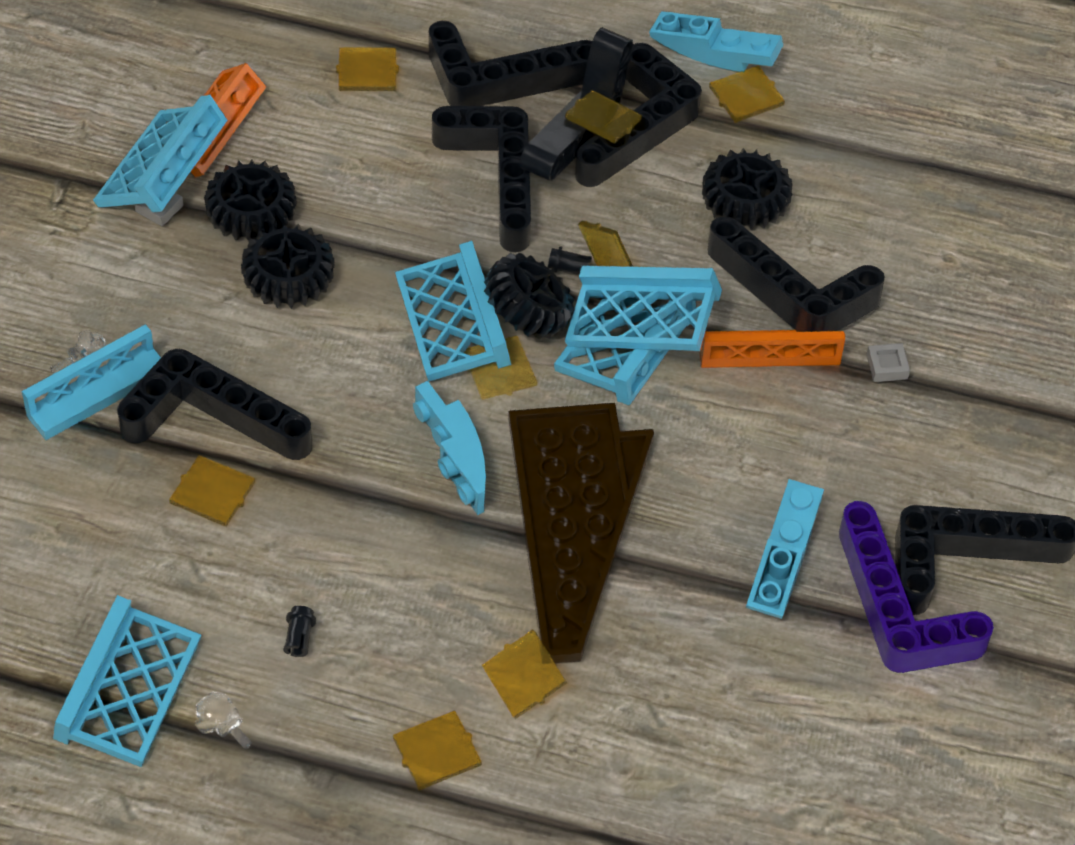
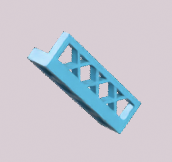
M145 324L22 391L27 418L45 440L119 401L136 386L161 358L153 348L151 330ZM139 342L142 343L141 346H139V347L135 348L134 350L130 351V349L132 348L133 345H135V344H137V343H139ZM110 359L106 365L99 368L102 362ZM80 375L75 382L68 385L71 379ZM48 392L44 399L35 403L36 398Z

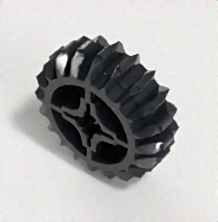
M743 148L739 154L730 150L727 157L719 154L716 162H710L703 176L702 195L705 200L706 209L712 210L714 218L730 217L742 225H747L750 230L757 224L763 229L768 222L776 224L779 216H784L789 203H791L793 184L792 179L789 178L788 169L782 168L780 160L771 161L770 153L764 156L759 155L757 149L754 153H747Z
M251 159L249 164H242L238 160L236 167L225 165L224 173L215 172L214 180L208 181L207 191H205L206 195H204L206 214L208 219L211 220L214 229H220L223 236L232 234L235 241L241 237H246L249 242V239L257 237L259 231L268 233L270 226H273L276 230L282 229L284 223L287 225L288 221L293 220L295 206H297L295 187L293 182L290 181L287 172H280L278 165L269 168L266 160L260 165L255 164L253 159Z
M284 223L282 229L276 230L273 226H270L268 233L259 231L257 239H249L248 248L244 249L242 254L241 273L243 274L246 288L251 289L253 297L261 296L264 304L274 301L277 308L282 303H287L291 309L294 303L297 302L306 306L308 298L317 301L320 292H327L329 283L332 282L334 277L333 268H335V260L329 243H325L322 234L314 235L312 228L302 231L299 223L294 229L288 228ZM287 262H289L290 269L286 267Z
M520 252L516 255L509 253L506 257H502L499 261L495 262L484 281L486 285L484 292L489 296L487 302L495 306V314L501 315L505 319L504 323L509 322L513 325L515 331L522 330L527 337L533 334L539 340L542 337L550 339L553 335L564 329L575 310L572 305L574 299L569 295L570 288L563 285V278L557 277L553 273L554 269L547 268L544 261L539 263L531 255L526 258Z

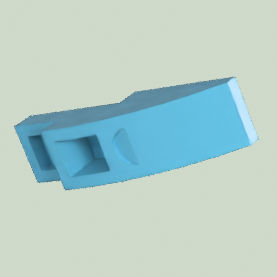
M661 11L649 32L651 38L679 54L711 66L738 72H745L748 64L772 67L783 47L781 35L724 29L721 26L720 18Z
M426 381L415 387L414 412L421 422H426L431 428L432 436L440 447L438 466L442 475L446 479L451 478L457 486V492L465 505L470 504L476 514L479 515L484 512L486 471L482 445L476 428L459 400L445 405L430 383Z
M788 480L746 608L780 619L783 618L808 547L824 489L795 480Z

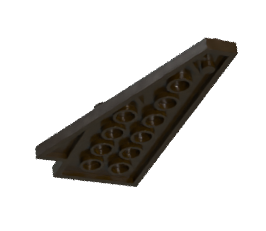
M615 403L508 411V422L543 665L579 662L582 659L653 443V429L620 431Z

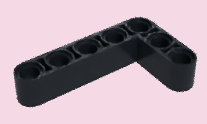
M437 21L428 30L429 58L450 106H485L583 85L592 44L591 40H580L471 63L458 29L453 23Z
M603 27L599 28L590 47L582 91L526 145L520 159L519 166L521 169L553 181L576 158L577 149L600 133L614 119L621 103L633 48L632 39Z
M633 44L626 80L649 98V100L583 143L577 149L575 178L583 186L595 187L600 185L698 117L702 92L699 83L649 44Z
M442 106L437 108L432 114V143L435 147L441 150L498 151L500 245L509 252L516 253L525 250L530 243L531 230L530 172L521 169L519 165L521 155L529 143L527 113L523 109L514 106Z
M719 217L711 222L707 249L708 255L797 332L839 331L872 312L880 305L885 276L882 270L876 266H860L823 288L818 289L737 220L730 217Z
M173 349L165 353L117 407L121 436L130 443H142L149 439L182 401H185L288 459L300 460L306 458L312 451L311 422L308 417L184 349Z
M911 505L904 508L901 512L895 534V566L913 615H920L929 607L935 586L934 555L1059 564L1069 561L1075 552V520L1061 515Z

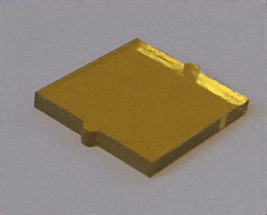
M339 47V64L336 65V73L339 74V91H396V74L399 73V66L396 65V48Z
M759 65L744 72L741 71L709 83V88L719 100V106L724 107L735 123L784 106L785 100L775 88V82L768 79Z
M593 90L581 100L577 99L575 105L565 114L566 119L613 143H616L626 133L630 134L632 128L642 117L641 114Z
M583 220L578 223L579 229L597 266L633 267L616 230L603 227L600 223L593 224Z
M517 335L505 338L511 365L498 369L496 362L469 369L482 400L503 394L511 396L515 391L537 386L536 378ZM477 345L467 348L464 353L474 356L484 353L485 349L483 346Z
M198 455L188 472L180 476L181 482L170 497L169 502L174 506L227 527L238 508L244 507V499L255 484V478Z
M533 629L511 645L505 644L504 650L482 664L483 669L515 719L535 705H543L545 698L567 684L564 676Z
M455 710L393 735V740L403 758L402 766L408 768L418 790L482 765V761L471 742L472 734L466 733Z

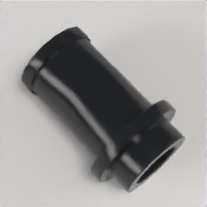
M559 246V249H551L547 268L554 269L553 273H557L559 270L579 275L582 266L591 265L592 256L562 250L563 247Z
M294 606L291 612H288L286 615V621L289 625L283 651L289 654L291 648H293L291 656L304 657L308 654L311 627L316 624V617L311 608Z

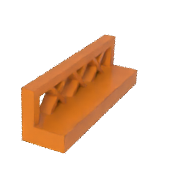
M247 63L222 71L205 93V95H211L228 121L191 170L195 178L205 174L267 87Z
M796 330L705 331L699 351L701 368L840 365L845 344L844 331L797 332Z

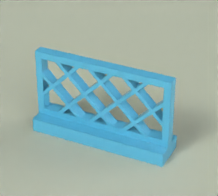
M211 95L200 96L193 107L160 110L93 199L98 208L146 204L151 212H162L228 121Z
M472 241L460 244V253L395 272L428 382L496 362L498 369L511 365L506 341L497 314H495V308L487 302L489 296L484 292L486 288L485 278ZM458 266L459 271L453 280L440 276L443 270ZM415 278L426 280L419 290L406 286L405 281ZM434 283L446 287L440 298L427 294ZM454 291L467 295L460 306L448 302ZM421 301L434 305L427 316L415 312ZM442 309L455 313L448 324L435 319ZM463 316L476 321L469 332L456 327ZM429 326L442 331L435 342L422 337ZM450 334L463 339L456 350L443 345ZM471 342L483 346L485 349L484 353L474 356L464 353ZM437 353L450 357L446 364L431 368L430 363Z
M582 266L579 274L582 287L565 342L568 347L700 351L713 302L719 301L722 288L713 268ZM589 298L606 299L592 310L587 307ZM624 299L639 300L624 311L617 305ZM657 300L672 301L657 312L650 306ZM691 300L702 301V305L690 313L683 307V305ZM613 307L618 315L602 325L597 317ZM646 309L651 316L635 326L630 318ZM678 309L684 317L668 327L662 319ZM591 321L597 326V329L588 335H578L579 330ZM624 322L630 328L621 336H611L609 334L610 331ZM656 323L663 329L654 337H644L641 334ZM689 324L695 328L692 339L677 338L675 336L677 332Z
M602 298V300L599 302V304H601L602 302H604L606 299H605V298ZM624 299L617 305L624 311L627 309L626 306L633 305L639 300ZM691 300L683 305L688 313L696 309V300ZM667 304L653 307V309L657 312ZM677 309L662 320L669 327L684 317V315ZM642 310L631 317L630 320L632 323L643 321L651 315L647 310ZM605 313L597 317L602 325L610 320L604 319ZM591 321L579 330L578 335H588L597 329V326ZM624 322V323H622L621 325H619L618 327L624 326V325H627V324ZM656 323L641 334L644 337H654L663 329ZM684 328L675 334L677 338L682 333ZM567 346L554 363V368L559 373L615 392L618 402L630 406L669 350L634 349L633 351L618 355L616 348H610L613 356L594 361L591 353L608 348ZM587 355L589 363L578 366L569 363L572 358ZM616 365L618 368V372L613 379L600 375L598 370Z
M117 595L55 721L53 739L67 745L70 740L142 767L198 647L201 634L132 608L131 600ZM133 622H137L149 627L153 636L134 642L129 630ZM178 638L188 642L189 645L185 652L170 656L164 641ZM125 639H126V642H127L128 645L122 647V645H123V643H124V641H125ZM157 644L163 659L145 665L138 650ZM132 653L138 668L119 674L114 663L115 659ZM180 662V664H179V666H178V668H177V670H176V667H175L174 664ZM168 667L173 678L171 683L155 688L149 673ZM111 671L113 676L107 678L109 672ZM142 675L148 691L130 697L123 682ZM117 684L123 699L104 706L99 695L100 690ZM165 694L163 701H161L159 696ZM153 698L158 709L156 715L140 720L134 704ZM94 703H95L96 706H97V708L94 709V710H91L92 707H93V705H94ZM127 707L134 723L114 729L108 713ZM99 716L102 717L108 732L97 736L81 731L85 721ZM150 726L148 733H146L144 728ZM137 730L143 742L139 752L137 753L122 747L118 737Z

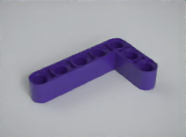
M863 501L849 503L843 512L839 538L885 667L896 673H905L981 658L986 653L994 629L990 617L978 611H971L915 621L876 511L870 504ZM932 640L939 641V642H941L942 644L935 643V642L932 641ZM897 647H902L906 650H900Z

